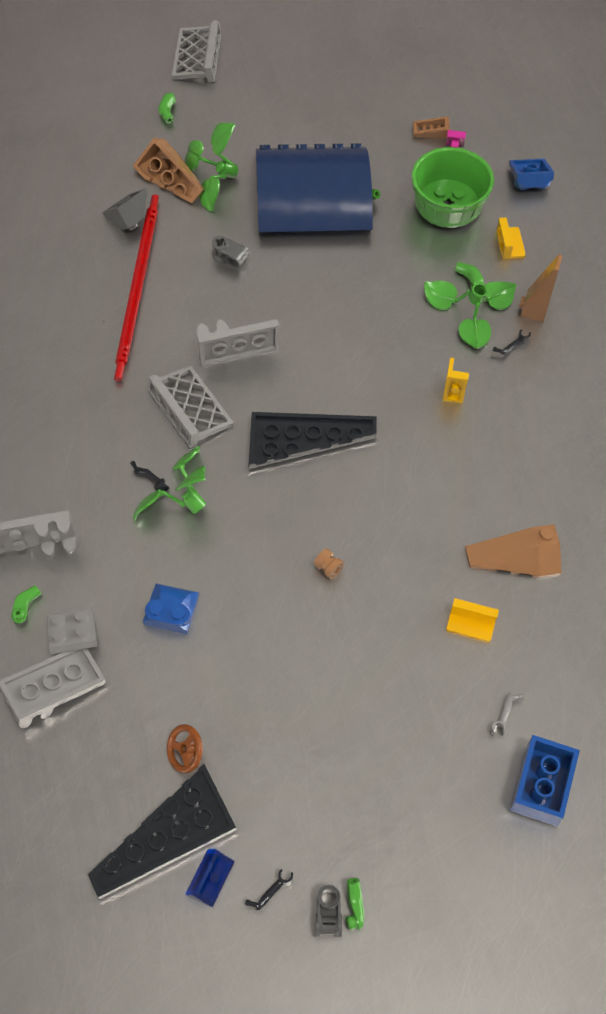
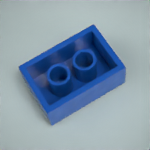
M532 735L527 744L510 811L558 827L564 818L580 750Z

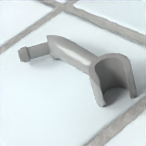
M508 693L499 720L495 721L491 727L490 733L492 736H495V728H500L502 735H504L506 731L505 722L510 713L512 700H522L523 694L512 695Z

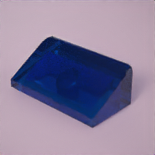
M208 849L186 891V895L213 908L235 861L216 849Z

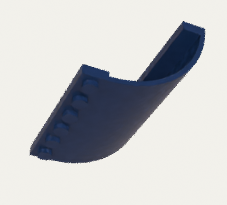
M343 143L332 144V147H325V144H314V147L307 148V144H296V148H289V144H278V148H270V145H259V148H256L258 232L373 230L370 160L366 147H362V143H351V147H343Z

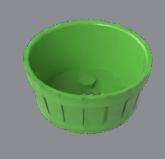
M443 147L431 150L416 161L412 170V186L418 211L430 223L445 228L465 226L478 217L494 185L493 171L489 164L476 153L463 148ZM451 199V202H454V204L447 205L443 201Z

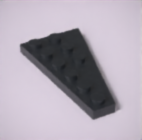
M252 412L248 468L261 467L376 439L377 416Z
M205 764L190 779H187L179 790L171 797L169 796L149 815L132 835L130 834L126 837L124 842L113 853L104 858L88 874L99 900L236 831V826Z

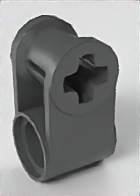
M216 236L212 240L214 248L212 257L232 269H239L250 254L244 245L236 243L225 236Z
M324 885L318 892L315 925L316 937L321 935H337V937H342L341 896L339 890L334 885ZM325 893H331L335 896L336 901L331 905H327L322 901L321 897Z

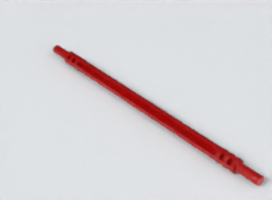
M156 194L151 196L150 206L146 211L115 363L117 366L114 380L117 382L122 381L124 367L128 363L158 214L159 196Z

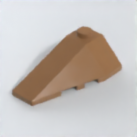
M153 138L133 165L144 179L159 185L163 189L169 190L190 203H194L205 190L180 155L165 139Z
M558 255L529 287L526 297H521L519 308H522L521 317L544 322L563 255Z
M555 524L531 527L465 546L470 568L510 571L511 574L519 575V573L532 575L535 578L558 576L562 573L560 541Z

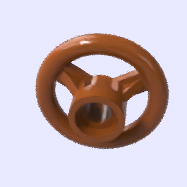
M182 724L175 727L168 737L167 756L175 770L180 773H190L198 767L202 759L203 744L199 733L194 727ZM188 732L189 736L185 741L181 743L175 741L179 733ZM174 749L178 750L182 756L184 766L177 761Z

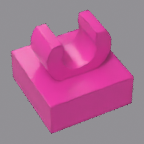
M448 130L446 145H451L454 148L464 147L466 132Z

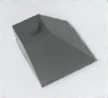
M142 189L130 193L102 212L103 215L121 230L129 229L131 231L139 226L138 222L144 218L148 191Z

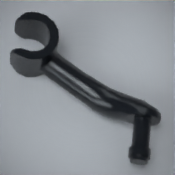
M521 329L515 341L504 349L493 347L492 351L502 353V356L506 355L519 344H527L530 340L531 332H529L528 336H523Z
M135 461L130 462L135 474L147 476L156 482L153 486L155 491L158 489L164 491L170 489L165 484L164 478L160 479L149 469L137 467Z
M281 869L278 873V880L263 894L259 902L247 899L245 905L257 908L256 911L261 910L282 886H288L292 883L293 872H291V877L288 880H283L281 878L283 869Z

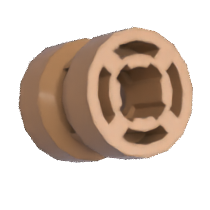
M326 548L316 557L313 565L319 570L323 569L325 575L329 579H333L341 572L345 563L340 558H335L333 552Z

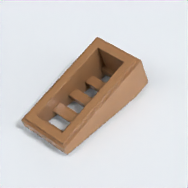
M449 116L413 121V136L415 138L446 139L448 130H451Z

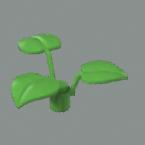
M219 123L214 128L211 136L212 151L222 161L216 163L201 157L203 144L198 140L190 142L185 156V163L191 171L197 168L199 160L216 166V171L219 175H213L209 177V180H204L202 186L205 190L199 196L203 207L214 212V204L219 193V178L226 179L228 177L234 179L238 174V165L232 163L231 160H228L221 154L235 127L233 123Z
M425 281L424 292L428 302L438 310H448L452 303H457L469 296L470 302L476 306L473 320H463L459 325L458 333L465 343L477 349L484 347L491 336L489 323L484 319L477 320L480 304L488 301L489 306L493 309H507L513 301L516 284L511 282L476 283L473 285L472 290L468 289L466 293L455 299L457 297V289L452 283L447 281Z
M200 446L193 448L183 455L172 468L174 471L180 468L185 478L175 489L177 492L186 487L187 490L181 495L183 500L181 501L166 491L158 489L139 503L133 515L134 521L138 513L161 496L170 498L180 504L182 508L186 505L193 514L200 511L206 505L204 499L193 486V483L205 480L204 473L206 467L204 465L199 467L189 476L184 469L186 462L191 460L195 454L200 453Z

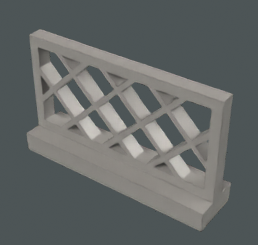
M218 20L211 21V26L180 28L172 70L173 80L207 77L208 82H215L222 36ZM185 34H192L187 38L183 37ZM195 38L199 39V40H198L197 42H195L194 44L191 42V41H193ZM203 43L206 44L203 48H199ZM185 45H189L187 49H182ZM193 50H196V51H197V52L194 53L193 55H190V54H189V53L192 52ZM186 56L187 59L181 62L180 59ZM199 56H204V58H202L200 61L197 60ZM192 61L195 63V64L192 65L191 67H188V66H187V65L190 64ZM199 67H201V68L203 69V71H196V72H195V70L198 69ZM181 69H185L183 73H177Z
M191 365L159 378L156 374L149 377L148 392L189 449L197 446V441L233 426L234 422ZM190 374L193 378L192 382L181 379V376ZM172 382L176 384L174 388L166 387L163 383ZM178 385L190 387L189 391L177 390ZM192 389L202 390L203 395L191 393ZM175 395L186 397L185 403L176 401L174 399ZM189 398L201 401L199 407L188 404ZM203 402L212 404L214 409L202 408ZM185 410L197 412L196 417L187 416ZM199 414L210 415V421L199 419ZM214 417L222 418L225 422L218 424L212 421ZM199 424L208 428L199 433L195 426Z

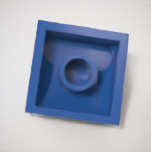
M545 158L509 160L510 169L515 177L514 185L520 190H527L533 187L545 189L554 179V171Z
M156 583L150 601L145 607L143 624L188 634L199 592Z

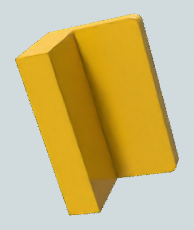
M506 217L499 218L496 233L502 259L525 258V250L519 227H509Z
M450 357L443 401L463 404L469 373L453 371L454 358Z
M454 598L446 631L489 643L499 610Z

